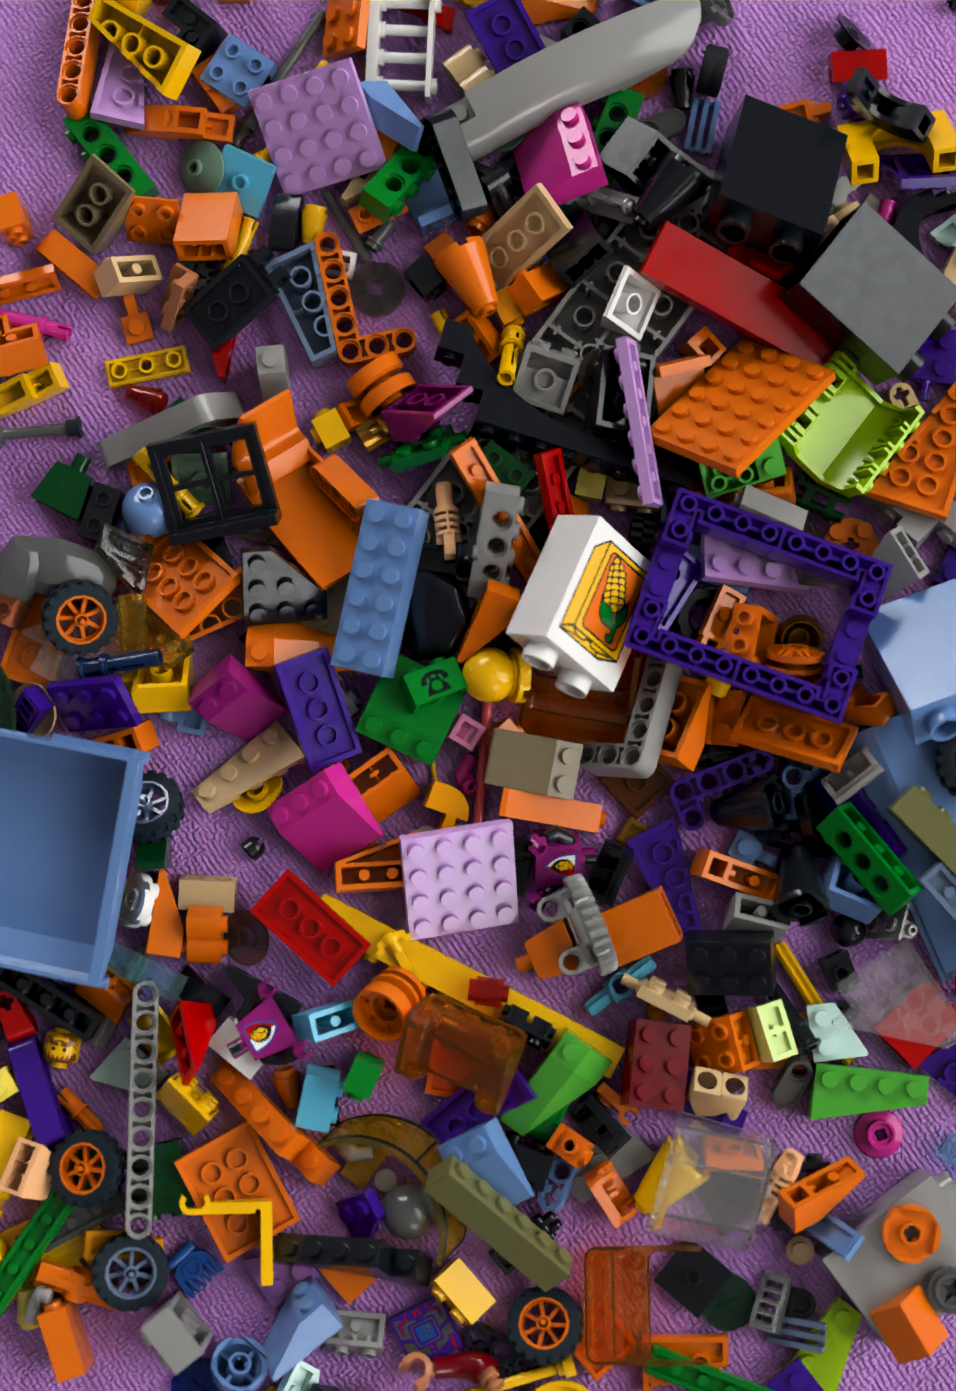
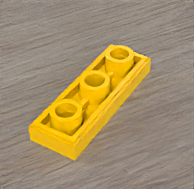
M185 345L104 361L111 390L191 374ZM145 364H152L149 370H143Z

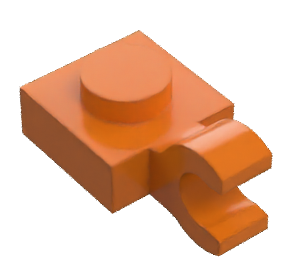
M134 294L123 296L128 316L122 317L121 322L128 346L155 340L149 313L147 311L140 313Z
M603 1079L596 1085L595 1089L599 1092L596 1097L608 1108L611 1105L615 1106L618 1109V1118L621 1123L629 1126L630 1122L624 1118V1113L627 1110H632L638 1115L640 1113L638 1108L620 1105L621 1095Z

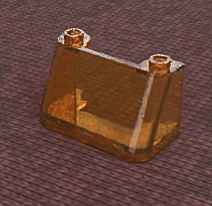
M428 994L405 1015L394 1072L409 1080L421 1079L430 1072L477 1093L474 1101L476 1107L485 1114L496 1116L501 1111L526 1045L527 1034L518 1027L440 994Z

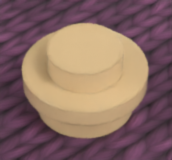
M797 1235L788 1240L785 1251L790 1261L802 1265L812 1259L814 1246L807 1237Z

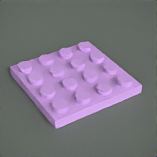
M352 57L247 91L273 164L277 166L276 173L284 194L298 195L380 170L387 163Z
M510 818L399 836L407 933L410 932L413 936L410 941L519 922L513 823Z

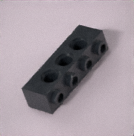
M0 967L1 988L86 1042L93 1038L105 1015L85 999L52 978Z

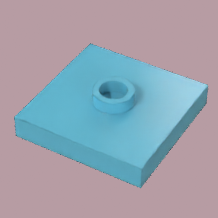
M226 144L222 152L225 164L224 177L221 185L214 193L237 192L243 212L259 218L277 166Z

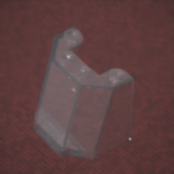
M675 1112L674 1130L651 1214H647L646 1233L746 1253L749 1245L754 1244L757 1232L756 1226L761 1227L764 1220L765 1209H761L764 1198L769 1199L773 1186V1182L769 1181L772 1164L776 1163L779 1148L775 1147V1137L690 1113Z

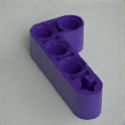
M756 749L674 782L670 788V796L683 827L691 831L700 829L706 820V814L700 799L767 773L774 764L772 754ZM761 753L763 757H769L765 769H761L760 766L752 767L751 769L754 771V774L748 775L747 766L742 761L743 758L748 757L750 763L757 759L756 754ZM737 763L742 766L743 775L741 778L734 780L727 775V768L730 764ZM708 773L713 774L717 779V785L710 790L705 789L701 785V778ZM686 784L689 786L691 794L688 799L681 800L675 795L677 785ZM689 810H696L700 813L701 822L698 825L692 826L686 822L685 815Z
M32 1034L12 1044H8L7 1049L35 1140L51 1151L55 1149L54 1147L58 1142L64 1140V1136L74 1133L75 1130L70 1119L62 1112L47 1061L43 1057V1048L36 1034Z

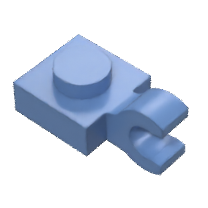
M193 708L191 711L160 712V720L178 723L176 731L205 736L207 721Z
M741 829L738 830L727 852V855L747 864L753 865L755 860L771 868L775 867L779 859L773 854L762 850L763 844L756 837Z

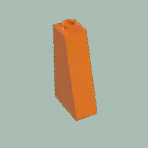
M503 788L498 817L550 826L558 825L562 828L598 833L599 828L604 829L607 812L602 811L603 805Z

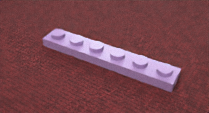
M624 336L615 339L617 348L614 349V355L621 370L619 385L625 394L626 403H624L623 409L630 424L628 439L630 445L634 448L633 468L638 475L640 484L637 487V493L644 506L651 508L661 507L664 505L637 344L635 340Z

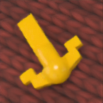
M404 929L387 932L376 944L379 949L376 951L378 957L385 954L384 947L389 946L401 968L408 971L413 970L414 967L398 940L403 937L405 941L413 938L410 932L406 934Z

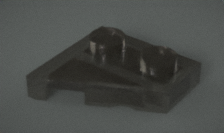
M107 523L103 524L99 530L95 552L136 594L139 595L144 591L154 545Z

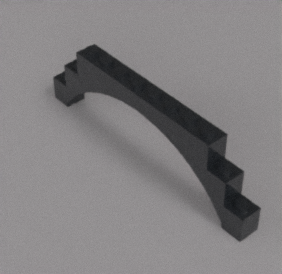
M446 318L434 360L441 362L445 366L460 368L455 385L472 386L474 391L463 400V402L478 404L471 433L477 434L483 439H493L502 442L508 447H518L531 451L534 455L552 448H561L565 465L572 464L584 468L590 473H600L610 476L619 482L625 481L640 486L638 475L633 468L635 454L630 442L614 441L589 435L566 426L540 412L522 399L509 386L501 385L498 382V374L480 351L471 333L473 327ZM654 445L661 493L669 498H675L679 487L687 490L690 489L694 473L701 477L698 462Z

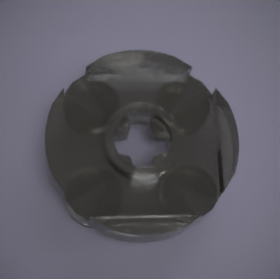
M370 261L361 265L352 276L350 285L351 298L354 305L362 313L372 318H379L393 313L401 305L405 296L404 280L399 270L392 264ZM373 283L385 286L382 289L383 293L381 295H373L371 293L373 290L371 285Z

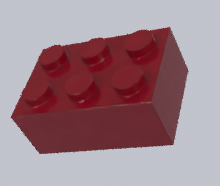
M638 1018L628 1020L620 1105L684 1112L691 1025Z

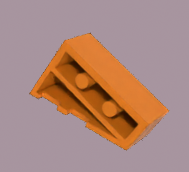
M418 830L413 831L409 834L418 833ZM399 838L335 862V894L404 890Z

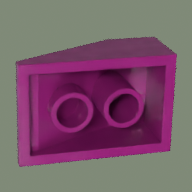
M417 384L382 410L381 414L393 441L413 443L419 440L421 434L427 429L439 425L440 420L474 390L472 386Z
M231 654L190 687L188 699L190 707L207 722L248 742L288 712L286 704Z

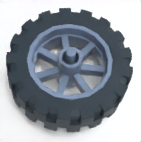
M147 770L146 773H143V784L132 843L138 842L140 845H146L148 842H152V844L159 843L160 839L169 838L172 835L171 832L180 827V820L184 819L185 812L183 809L185 808V802L180 788L176 785L174 779L171 777L167 778L165 773L159 772L157 774L153 770ZM156 794L162 796V798L153 801ZM165 804V808L162 811L157 809V807ZM142 816L145 821H138Z
M122 1232L117 1236L114 1235L99 1247L98 1253L94 1256L92 1262V1281L99 1298L109 1307H114L122 1312L131 1310L132 1312H137L141 1308L151 1306L153 1301L161 1297L162 1291L168 1284L169 1264L167 1256L160 1244L149 1235L142 1239H134L127 1232ZM130 1250L129 1262L124 1263L117 1257L120 1253ZM134 1250L146 1256L137 1264H134ZM113 1260L122 1267L121 1271L109 1273ZM150 1261L151 1274L138 1271L140 1267ZM124 1276L118 1289H116L111 1283L110 1278ZM138 1276L149 1279L142 1289H139L136 1281ZM132 1281L135 1292L122 1291L127 1282Z

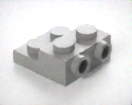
M535 339L534 343L529 341L513 391L531 405L564 415L582 359L578 358V352L572 349L562 347L560 352L551 349V343L545 340Z

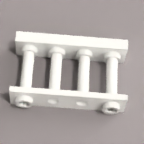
M370 0L365 81H387L395 91L425 92L426 104H432V95H437L438 79L433 78L436 13H441L442 0ZM387 8L429 10L428 26L386 24V21H382V11H387ZM386 36L427 37V53L385 52V49H381V38H386ZM384 63L426 65L425 81L383 79V76H379L380 66H384Z

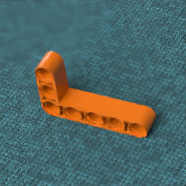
M332 232L320 233L315 240V249L341 364L347 368L362 367L389 352H396L399 358L411 356L417 348L415 333L409 328H397L359 336L339 239ZM325 242L335 244V248L331 252H323L320 248ZM329 269H339L341 271L340 276L336 279L328 278L326 273ZM336 295H343L347 298L346 302L341 306L334 305L332 299ZM343 321H348L352 324V329L347 333H342L337 329L338 325ZM401 337H408L412 340V343L407 348H401L397 345V341ZM375 342H380L385 345V349L382 353L375 354L370 351L371 345ZM348 348H354L358 351V355L352 360H348L343 356L344 351Z

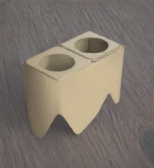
M695 1066L686 1084L685 1101L690 1102L697 1116H717L727 1113L730 1120H735L747 1102L748 1077ZM740 1088H742L740 1095H733Z

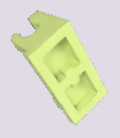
M782 999L770 1000L760 1005L745 1008L748 1011L761 1063L776 1062L799 1054Z

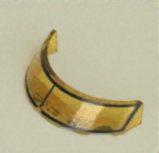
M386 1113L365 1114L345 1119L338 1123L315 1145L319 1150L338 1144H361L378 1148L393 1155L407 1165L424 1186H426L428 1171L443 1161L437 1149L443 1142H440L432 1131L413 1120H407ZM430 1196L436 1211L439 1227V1247L435 1263L440 1267L465 1240L468 1227Z

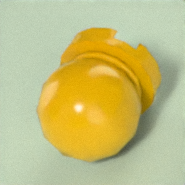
M486 647L479 649L465 661L462 670L463 677L468 685L466 690L469 695L478 701L486 703L497 702L507 697L510 703L522 704L526 702L523 694L524 691H530L532 675L531 665L521 658L524 648L512 647L506 654L501 649Z

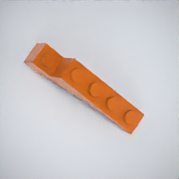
M225 1061L209 1078L274 1152L291 1161L308 1181L322 1187L341 1167L325 1147L320 1144L316 1145L318 1142L302 1128L295 1127V1122L252 1080H249L228 1061Z

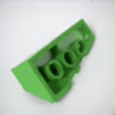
M566 1028L527 1081L538 1098L502 1115L500 1120L523 1137L594 1087L613 1061Z

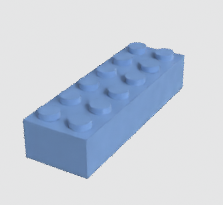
M367 498L330 665L386 678L394 677L430 513L413 507Z

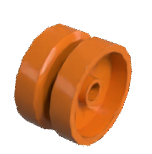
M389 352L376 358L356 372L346 383V388L354 399L363 398L360 408L367 419H372L381 414L382 410L417 385L409 372H401L403 362L396 352Z

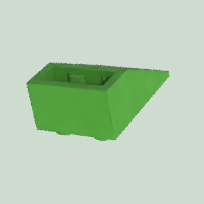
M779 438L737 478L698 463L705 495L709 498H715L742 489L746 484L751 486L787 474Z

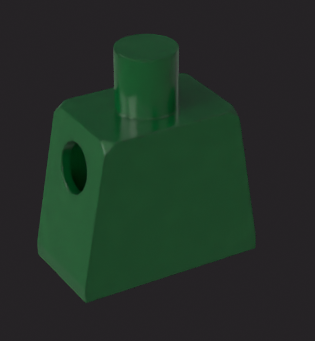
M77 453L70 466L60 461L55 462L33 491L31 497L35 501L81 523L96 482L85 474L92 460Z

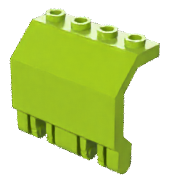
M836 350L823 366L835 371V384H831L798 417L804 423L803 426L794 421L778 438L786 453L816 483L847 497L863 496L873 488V480L877 475H880L888 468L890 464L888 461L892 455L903 448L905 445L904 439L907 435L919 427V420L925 411L918 404L903 409L884 401L858 375L857 366L843 352Z

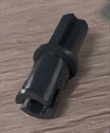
M705 745L696 767L705 765L712 767L713 763L736 758V747H708V745Z

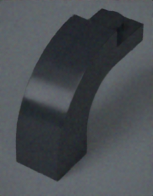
M857 67L854 75L848 82L845 92L850 99L847 104L857 114L890 134L924 144L936 121L926 105L908 102L887 92L878 84L867 68Z
M932 188L919 192L902 207L893 221L892 227L923 254L918 235L920 223L928 217L955 210L956 192L952 193L951 190H945L937 193L935 197Z

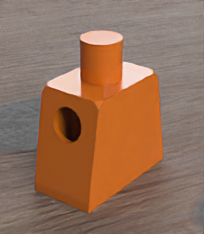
M566 918L553 923L524 942L527 953L516 957L515 963L521 974L535 969L539 979L562 975L563 973L558 969V958L566 950L577 946ZM567 955L564 957L563 966L567 970L574 971L578 968L579 962L575 956Z

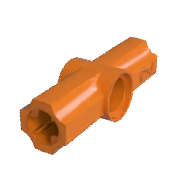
M41 1259L33 1279V1285L50 1288L52 1291L61 1293V1296L66 1300L82 1304L86 1301L111 1310L115 1309L106 1305L99 1298L93 1285L91 1270L75 1265L70 1268ZM111 1281V1283L116 1287V1289H118L120 1284Z

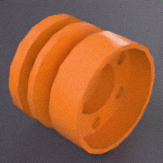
M797 643L775 644L766 647L765 655L768 660L765 661L764 666L818 685L820 678L813 675L820 674L823 671L824 666L821 664L825 660V652L823 650Z
M386 967L353 1000L352 1012L354 1020L359 1028L370 1038L379 1042L397 1040L425 1009L427 1002L425 988L420 980L410 971L401 967Z

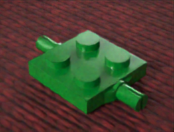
M439 424L434 428L427 429L426 432L421 434V438L413 443L400 441L396 451L379 457V464L381 468L391 466L394 473L444 458L450 448L466 441L468 434L465 430L455 433L451 424L445 426Z

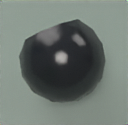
M839 914L832 922L831 934L835 942L840 946L847 948L855 947L865 938L866 926L860 921Z

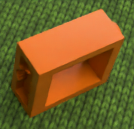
M734 602L725 652L764 666L765 661L768 660L765 655L766 647L775 645L779 617L762 606ZM736 628L739 629L738 634H734Z

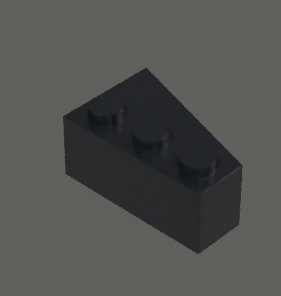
M507 1130L505 1136L528 1182L536 1185V1190L543 1192L554 1162L553 1152L549 1151L546 1144L533 1140V1143L530 1144L522 1141L523 1137L520 1134Z

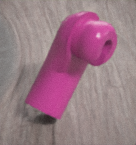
M465 752L455 771V778L463 793L473 794L477 790V783L472 768L478 757L469 752Z

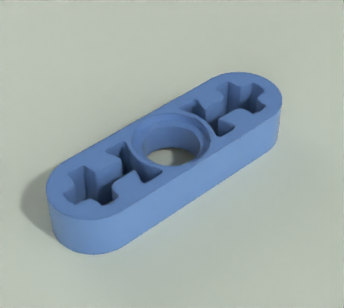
M554 1153V1162L544 1190L538 1193L539 1205L549 1212H558L564 1207L579 1170L556 1153ZM560 1164H567L570 1170L569 1175L566 1179L559 1180L556 1177V1168ZM551 1182L564 1185L563 1190L557 1187L554 1196L558 1198V1201L556 1203L552 1202L548 1206L549 1201L546 1199L547 1194L552 1195L556 1188L550 1185Z

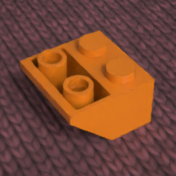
M387 747L349 774V777L378 824L422 794L420 788L390 747Z

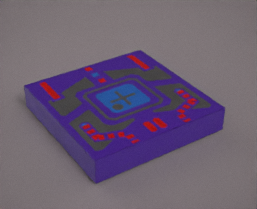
M434 1296L389 1318V1322L405 1356L412 1352H421L431 1361V1358L445 1356L464 1347V1343L445 1303L439 1302Z

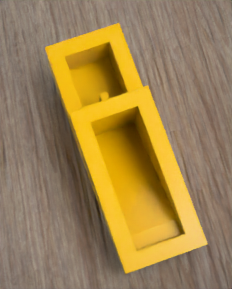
M49 361V365L42 366L27 374L20 373L0 384V419L23 411L70 389L60 363Z

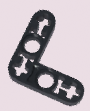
M479 1321L466 1327V1344L474 1351L486 1352L493 1356L499 1365L508 1369L503 1378L513 1376V1371L517 1374L520 1373L522 1363L519 1361L521 1359L526 1361V1359L516 1351L509 1337ZM478 1329H481L482 1336L487 1340H490L491 1335L495 1336L490 1343L489 1350L484 1349L487 1344L483 1340L478 1339L476 1342H473L470 1332H477ZM500 1342L507 1343L510 1347L509 1354L505 1357H498L494 1353L496 1344ZM531 1362L534 1367H527L525 1372L537 1369L539 1365ZM532 1382L521 1385V1391H528Z

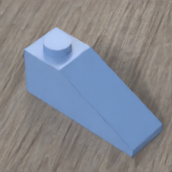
M360 81L375 128L409 150L417 151L424 126L387 81Z

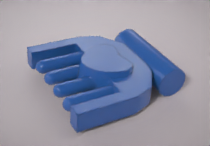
M189 1239L168 1259V1264L172 1269L177 1267L175 1274L177 1282L193 1299L196 1293L185 1281L196 1292H200L201 1289L191 1278H195L203 1287L206 1286V1283L200 1277L201 1275L209 1282L212 1281V1277L203 1269V1264L214 1276H217L218 1272L207 1260L219 1272H222L224 1267L210 1252L204 1249L195 1250L197 1245Z

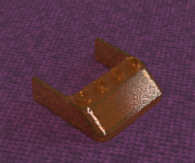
M636 652L630 688L616 687L614 692L589 690L586 698L583 699L563 693L555 686L556 676L540 674L536 671L535 667L531 666L530 691H524L523 694L526 702L522 703L520 707L519 725L527 734L579 744L585 742L624 744L638 693L644 653Z
M701 1246L592 1247L585 1253L583 1260L585 1355L590 1363L614 1366L705 1365L704 1359H657L652 1355L649 1259L653 1253L701 1252Z

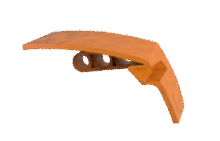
M287 388L241 415L237 424L255 420L257 423L282 513L279 524L268 527L269 530L311 580L324 591L350 576L367 498L379 500V497L338 455L333 453L323 459L311 448L308 439L297 426L292 394ZM245 439L235 441L232 445V464L237 471L252 468ZM255 475L241 477L236 480L238 488L250 505L262 503Z

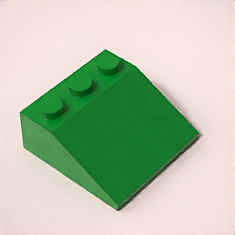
M399 653L394 677H380L355 731L432 767L467 690L459 697L412 714L399 683L404 672L416 666L422 669L427 666Z

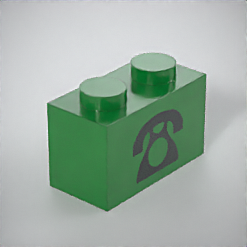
M444 656L431 661L429 663L430 666L422 669L416 666L404 672L399 685L412 714L454 699L465 693L468 685L454 656L445 659Z

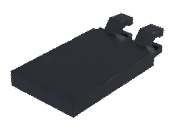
M265 245L260 246L251 255L240 254L181 307L185 315L216 352L272 304L280 293L278 288L283 287L292 278L289 272L280 265L268 276L261 268L267 266L276 257L270 248H266Z

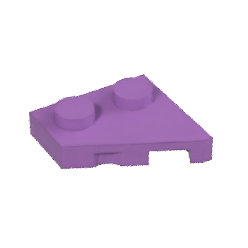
M252 1256L243 1260V1263L273 1307L285 1300L299 1282L305 1281L311 1275L315 1279L321 1274L314 1267L277 1264L273 1261V1286H261L260 1257L253 1258Z

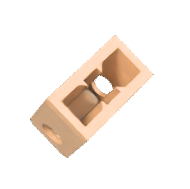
M19 1137L0 1181V1191L26 1199H47L52 1188L50 1184L52 1178L48 1175V1168H51L49 1160L52 1153L42 1144Z

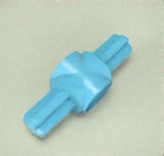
M647 955L627 970L623 967L618 972L612 974L609 979L602 983L604 988L584 1003L585 1008L592 1016H596L612 1002L615 1001L618 1004L623 999L629 997L635 990L628 987L625 992L617 993L613 989L614 981L617 978H623L625 972L638 980H642L657 968L655 961L651 956Z

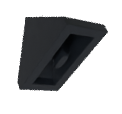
M189 965L184 968L170 986L182 1000L211 1004L213 1015L216 1018L231 1001L228 995Z

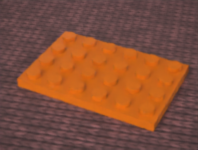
M743 337L650 426L653 444L737 478L836 380L835 371L775 350L774 348L760 345Z

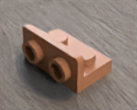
M177 262L172 266L160 304L162 309L161 315H163L160 327L168 332L172 331L186 318L181 307L192 298L199 278L197 273Z

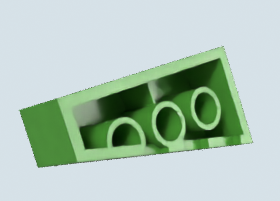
M811 1060L813 1076L809 1082L805 1115L810 1120L927 1105L929 1076L923 1073L824 1061L813 1062Z

